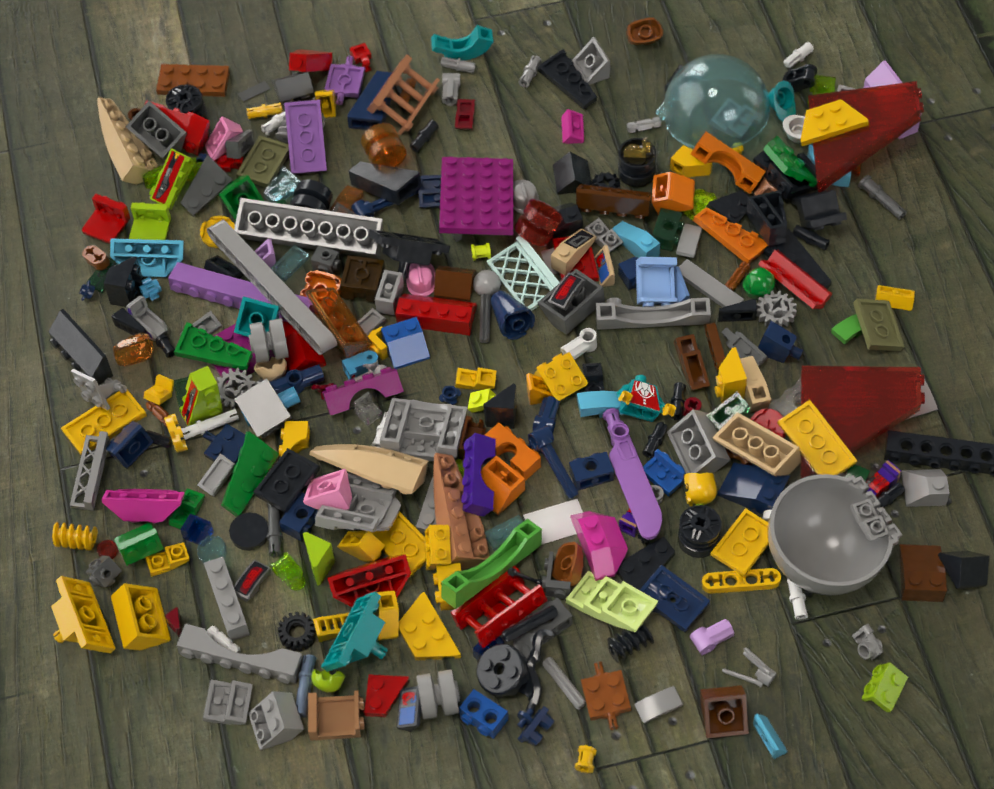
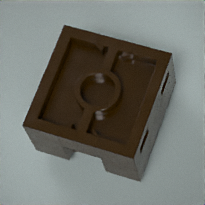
M348 256L340 283L342 298L354 300V298L360 297L366 298L367 302L375 303V297L385 270L384 260Z

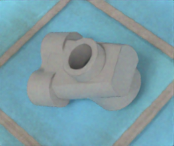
M869 624L861 627L852 637L857 644L859 643L857 648L859 655L863 659L870 658L873 660L884 651L882 650L881 641L875 638L874 631Z

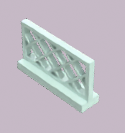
M521 234L516 238L517 242L486 262L492 271L500 277L502 284L513 298L522 304L525 298L534 299L533 303L527 307L533 311L539 307L537 302L544 297V295H539L540 288H547L551 291L560 282ZM515 249L519 251L518 258L509 257L510 253ZM498 260L504 261L503 268L495 267L493 264ZM508 261L517 262L516 269L507 268ZM520 263H528V270H519ZM505 272L514 273L513 280H505ZM517 275H527L525 282L516 281ZM530 275L538 276V283L529 282ZM515 285L524 286L523 293L514 292ZM527 287H537L536 293L526 294Z

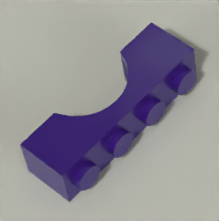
M474 433L464 443L465 458L463 461L464 476L462 479L464 488L461 498L464 512L484 517L493 510L494 491L484 483L481 477V465L486 464L495 457V438Z

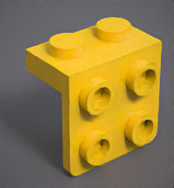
M570 352L564 355L560 353L552 358L553 361L550 363L544 362L536 367L537 371L534 375L542 378L551 395L558 401L586 387L588 384Z

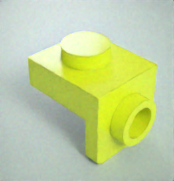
M490 388L470 393L468 410L472 413L484 410L483 404L496 396V394Z

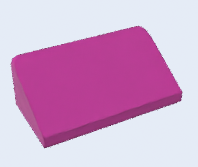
M568 109L562 115L563 143H584L583 114Z

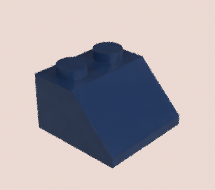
M132 421L123 428L122 432L115 439L110 441L105 449L124 468L128 469L154 441L140 424Z

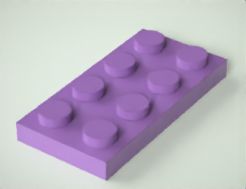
M320 100L284 103L291 174L327 171Z

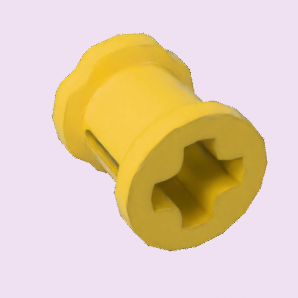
M581 745L578 748L579 758L578 763L575 764V769L583 773H592L594 771L593 759L597 750L591 746Z

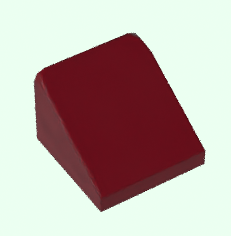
M176 607L166 614L165 618L169 627L180 637L182 621L179 609Z

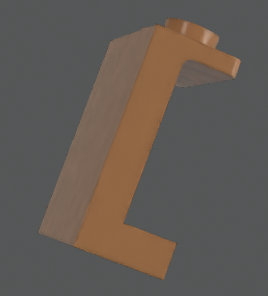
M354 691L352 696L318 698L317 693H308V733L310 740L361 737V730L365 729L364 717H361L360 710H364V698L360 697L359 691Z

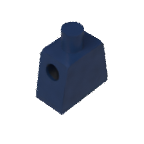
M770 321L758 346L768 358L781 363L785 362L788 355L799 360L803 349L793 345L797 338L796 335L773 321Z

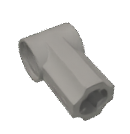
M460 73L442 74V103L447 106H453L457 103L458 89H460L461 81Z

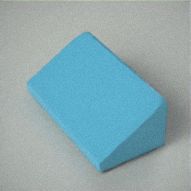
M756 714L753 725L772 757L775 759L786 754L787 749L768 718Z

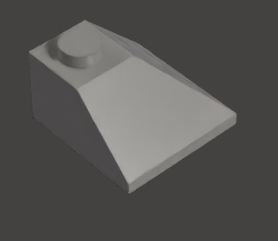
M941 469L902 470L901 476L905 488L906 507L945 506L947 504L950 494L948 480Z

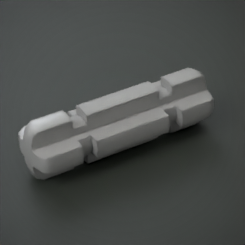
M660 117L652 118L653 120L649 118L636 121V123L629 122L627 123V130L629 133H633L636 130L643 131L652 129V127L658 128L661 127Z

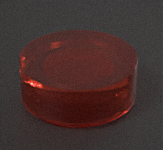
M104 540L99 543L97 553L99 557L104 555L114 559L118 554V548L114 541Z

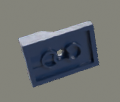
M662 565L640 589L641 592L658 601L652 612L659 613L683 632L689 629L710 604V600ZM674 598L676 601L671 602L670 599Z

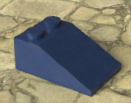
M733 463L717 496L750 510L755 508L758 513L763 515L764 511L772 510L779 495L788 487L790 476H774L758 466Z

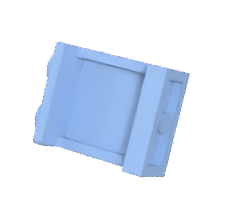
M639 257L636 260L637 304H643V307H654V305L664 306L678 302V298H675L674 267L677 265V257Z

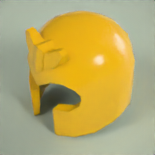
M687 473L684 475L686 489H689L685 492V497L690 507L693 504L706 505L715 499L717 485L713 473Z

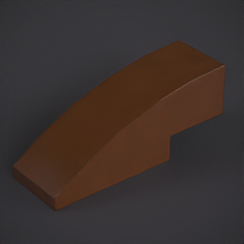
M694 334L675 338V349L691 391L710 387L700 350H698Z

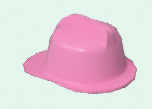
M412 263L410 265L406 282L411 294L429 296L434 292L435 270L431 264Z

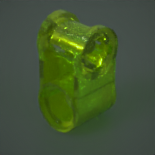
M287 552L283 553V557L275 563L269 564L276 576L281 578L290 589L297 591L305 586L306 580L302 568Z

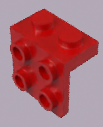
M95 194L92 198L95 211L83 226L82 232L85 235L110 244L111 239H116L128 223L130 215L127 205L123 202H117L107 196Z

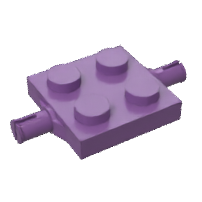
M347 56L345 64H331L324 90H334L335 96H337L335 101L337 105H339V102L340 105L343 104L344 97L359 98L365 67L352 65L354 60L352 56Z

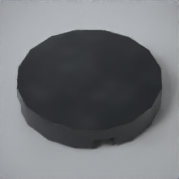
M257 513L239 515L233 520L229 528L233 544L241 550L248 551L264 545L269 533L267 521Z

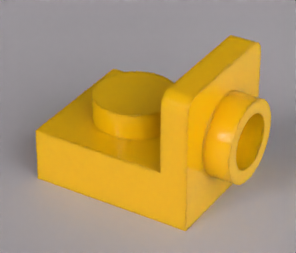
M160 374L157 375L155 385L144 392L143 398L161 405L172 397L174 380Z

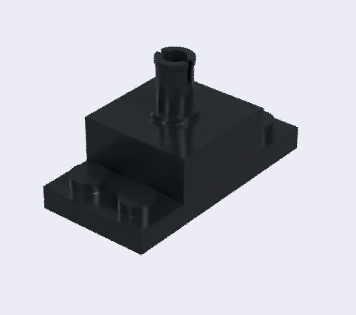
M369 229L368 236L374 239L375 243L381 244L380 246L383 247L382 253L395 261H400L398 272L403 273V278L406 279L408 278L410 263L430 265L432 254L442 255V252L449 253L450 251L449 245L436 238Z

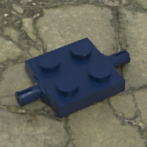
M228 424L216 436L208 430L205 431L203 438L211 441L210 446L204 452L205 457L214 462L221 453L237 464L240 449L245 441V434Z

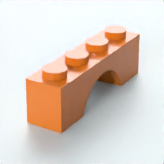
M707 131L691 152L692 156L704 164L715 162L728 168L735 178V185L751 194L766 172Z

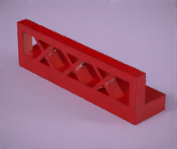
M774 250L768 260H761L758 264L770 271L775 279L812 309H822L832 296L830 291L779 250Z

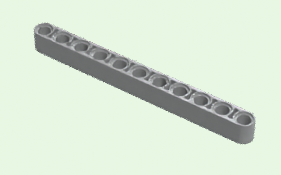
M221 220L207 228L211 240L271 304L279 306V313L319 355L337 346L334 335L225 220Z

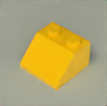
M736 347L730 350L719 367L718 376H716L717 386H715V394L717 398L720 397L722 404L744 400L747 377Z

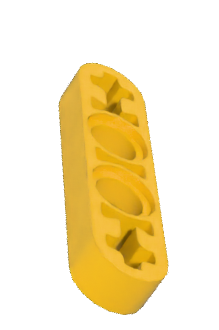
M774 568L749 570L745 577L736 571L712 572L703 576L702 589L711 594L774 589L780 584L781 574ZM770 575L775 579L774 582H771L769 579ZM753 576L757 579V582L749 584L746 578ZM727 578H734L737 583L730 586L725 580ZM719 579H722V586H720ZM708 580H712L714 586H710Z

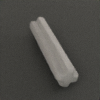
M546 658L543 661L544 668L574 707L581 709L586 704L585 699L553 658Z

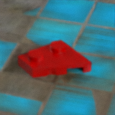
M369 674L364 715L386 717L391 710L392 704L399 698L400 690L409 683V677Z

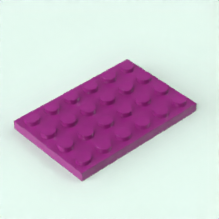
M442 157L439 233L513 235V159Z

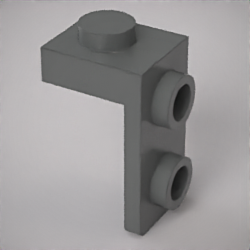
M550 552L549 558H545L544 570H547V576H543L542 588H546V596L564 599L571 593V582L552 580L554 552Z

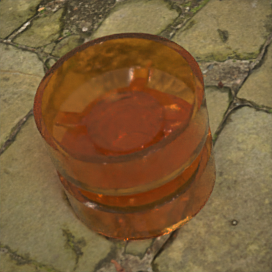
M381 123L374 125L361 138V145L372 164L397 167L406 157L407 151L396 129L391 124Z

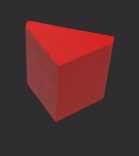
M296 330L286 338L289 357L284 359L287 362L288 371L294 369L301 371L318 364L320 367L327 366L323 354L319 355Z

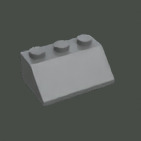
M695 409L670 428L667 434L686 474L713 473L728 463L730 458L724 446L715 442L712 438L717 431L709 414Z

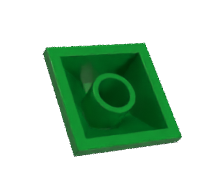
M249 175L240 176L219 193L220 198L235 222L241 198L264 201Z

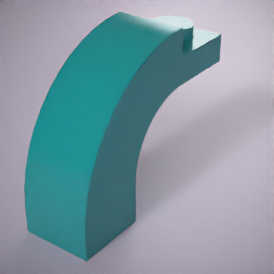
M479 25L474 28L471 34L461 39H450L433 34L431 37L432 51L444 54L446 58L456 60L461 58L463 61L482 55L494 43L492 29Z

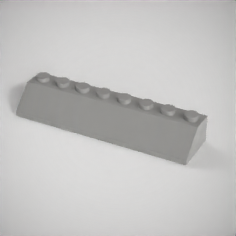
M241 198L234 230L242 239L265 242L269 238L273 244L313 250L321 246L334 249L339 254L379 259L381 244L375 243L374 239L370 238L368 234L369 229L383 231V219Z

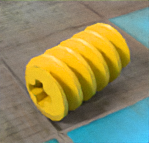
M56 522L52 532L53 544L55 547L62 546L63 548L70 547L71 549L78 548L79 550L85 548V550L91 551L97 540L98 529L94 526L92 532H90V527L86 525L84 531H82V525H78L75 530L74 524H70L69 529H67L66 523H63L61 528H59V522Z

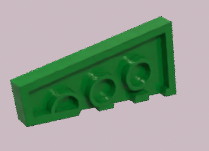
M186 322L174 351L177 357L234 369L239 368V370L246 371L253 357L252 351L232 342L223 341V338L217 335H210L206 330L197 329L188 322Z
M250 431L245 434V441L240 449L237 464L234 466L231 481L228 484L221 504L223 508L236 517L242 513L253 496L254 490L264 479L279 456L278 452Z

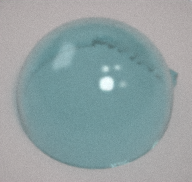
M710 54L690 61L675 74L667 88L664 103L655 112L661 120L665 121L671 135L686 146L695 148L698 141L707 131L730 148H734L750 141L762 131L769 119L770 100L763 79L752 66L734 56Z

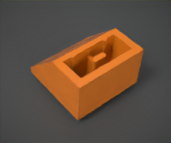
M673 172L654 175L651 203L658 215L663 216L692 210L694 207L695 181Z
M497 455L482 468L481 477L484 483L494 491L492 511L499 515L525 491V478Z

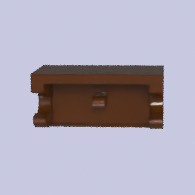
M466 416L458 447L459 460H464L465 458L464 443L466 439L474 433L485 435L486 428H484L482 419H479V423H474L471 416Z

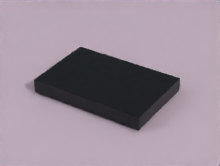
M288 448L254 490V496L287 513L319 472L320 466Z

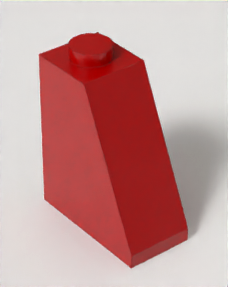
M303 49L290 52L289 70L301 72L329 70L332 64L333 53Z

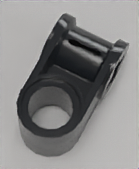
M812 64L791 69L784 74L783 81H788L792 85L794 92L812 88L815 85L814 78L818 69Z

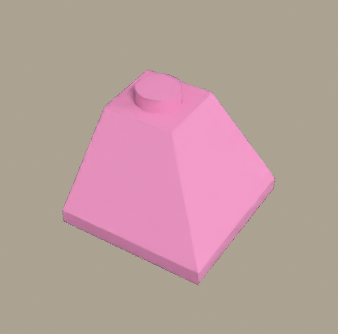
M223 116L220 118L204 145L209 156L214 161L226 153L227 140L243 133L241 126Z
M346 469L312 479L303 500L304 504L318 510L322 505L343 510L349 509L352 494Z

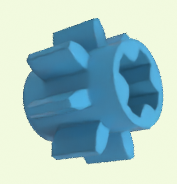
M148 277L142 280L143 285L139 286L143 297L145 299L149 297L151 301L159 298L158 293L162 289L157 279L151 280Z

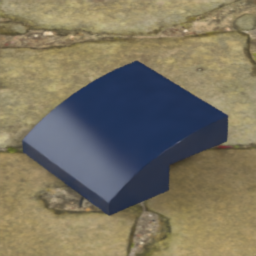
M441 175L420 176L422 187L419 188V208L440 207Z

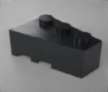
M781 190L751 196L747 200L746 215L768 246L786 243L787 220Z

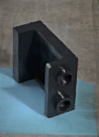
M804 152L799 153L797 158L805 163L804 166L817 179L818 183L815 187H811L806 179L801 182L784 174L774 162L768 166L765 176L777 190L782 191V196L785 199L817 190L823 181L824 175Z

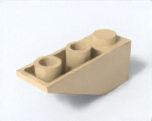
M754 357L740 358L747 377L745 398L749 411L755 412L761 409H768L771 397L766 381Z

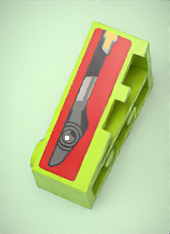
M171 148L164 166L158 174L156 185L150 190V200L158 204L168 205V209L172 210L195 162L190 157Z
M206 366L190 373L185 388L187 393L182 398L184 403L179 408L187 426L196 424L198 420L204 421L223 413L218 384L209 367Z

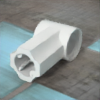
M591 328L583 329L580 332V336L561 347L562 354L570 352L572 357L576 359L585 352L594 351L597 348L595 330Z

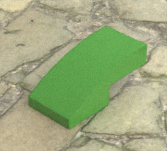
M857 314L846 318L831 330V333L843 344H846L853 337L858 338L863 334Z

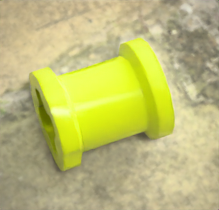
M489 243L478 246L471 244L473 261H476L478 258H491Z

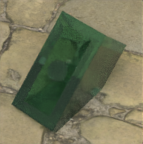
M735 392L710 412L707 417L720 430L737 412L743 416L748 413L750 406L738 392Z

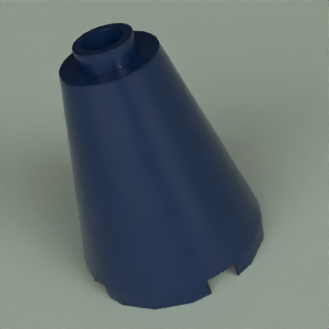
M505 291L494 293L491 297V305L501 334L510 340L525 336L527 334L526 331L534 326L535 316L533 312Z

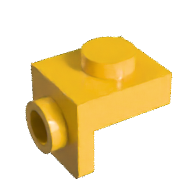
M381 326L371 331L367 339L370 350L376 352L384 360L388 357V349L382 339L381 328L383 327Z

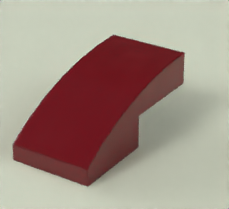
M458 99L455 129H473L475 100Z

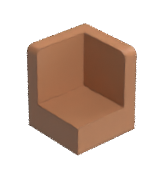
M764 177L754 188L753 193L756 196L778 190Z

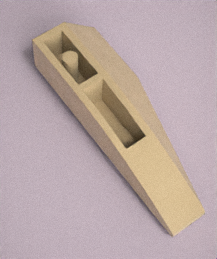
M98 97L99 118L105 144L121 180L137 185L158 177L160 169L152 152L126 128L129 121L115 102L109 98Z
M356 444L316 446L309 453L310 456L315 457L317 460L346 469L348 472L380 484L383 488L397 489L402 494H413L424 483L429 462L390 449Z

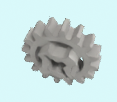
M771 291L770 295L766 294L763 298L759 297L758 303H756V316H759V322L765 321L764 326H768L770 321H773L781 327L783 324L788 327L789 321L793 322L797 313V304L793 303V297L788 299V294L781 295V291H778L777 294Z
M230 368L228 374L224 371L222 372L223 378L217 377L221 402L224 401V407L230 404L232 409H234L235 405H237L234 398L238 397L237 394L242 390H249L254 387L255 381H252V375L247 376L246 370L240 373L239 368L236 369V372H233Z

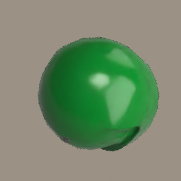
M754 268L747 273L743 280V290L747 296L759 300V297L763 298L766 294L770 295L775 287L774 275L765 268Z

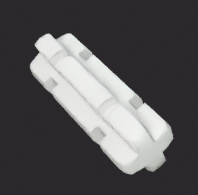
M211 626L207 630L209 636L219 645L240 653V647L232 643L233 641L225 634L219 632L218 628Z

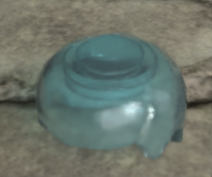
M207 536L197 547V557L203 564L222 556L225 560L227 555V545L219 536Z

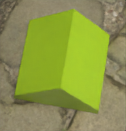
M305 532L303 533L305 546L318 586L323 583L335 563L333 549L330 542Z

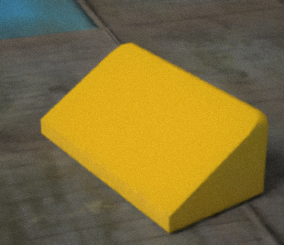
M878 285L875 300L889 301L891 308L911 311L915 291Z

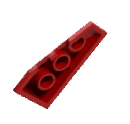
M152 102L187 132L182 148L188 153L198 156L208 140L210 121L192 112L185 114L181 113L180 109L174 108L170 110L165 105Z

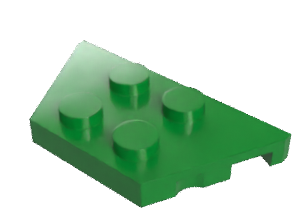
M779 136L773 138L764 147V152L784 174L801 182L806 179L811 187L817 185V179L804 166L805 163L795 156L794 150L787 146Z

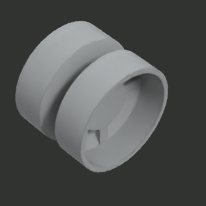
M282 318L269 320V331L265 332L262 322L250 324L251 334L249 335L251 351L255 353L257 363L269 361V350H273L276 360L289 357Z
M452 669L438 672V684H434L430 673L416 675L423 719L437 717V705L442 706L445 716L459 713L457 702L460 701L457 680L454 681Z

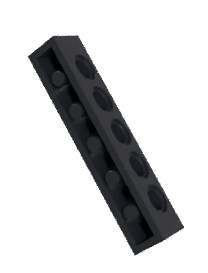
M888 430L884 460H889L892 463L902 462L914 466L924 465L931 468H947L952 471L962 470L974 474L984 473L994 476V444Z

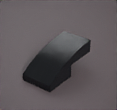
M601 363L582 364L583 375L588 382L586 387H584L585 392L604 391Z

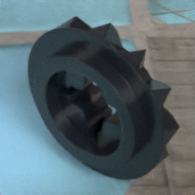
M601 171L599 175L595 174L594 179H592V186L607 187L603 183L605 180L609 182V188L620 189V178H617L616 174H611L609 171L608 173Z

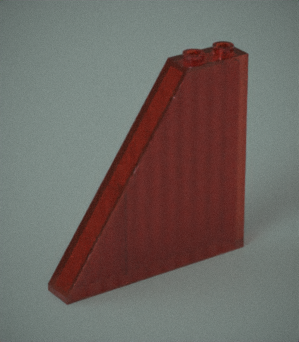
M917 81L808 95L809 109L841 99L869 121L868 126L813 143L818 192L824 191L921 121V113H924L923 102H919V99H922L921 88H917Z
M802 366L801 405L811 400L846 447L853 453L920 411L921 404L925 403V393L921 392V386H924L925 377L924 374H921V367ZM801 455L800 479L810 475H817Z

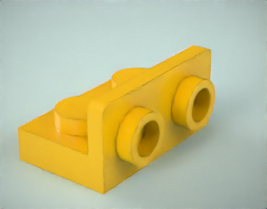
M429 525L425 530L426 570H435L438 565H450L449 525Z

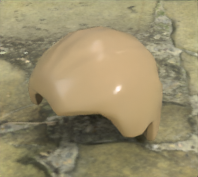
M271 357V360L268 362L256 363L254 370L261 379L265 380L267 378L270 382L284 376L287 370V362L284 358L276 360L275 357Z

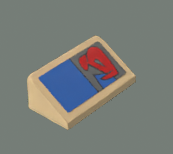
M604 245L595 255L594 259L599 283L602 287H607L615 284V273L609 248L607 245Z

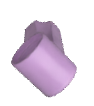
M724 619L708 628H698L690 635V639L699 653L704 655L711 652L717 644L733 637L734 631L730 622Z

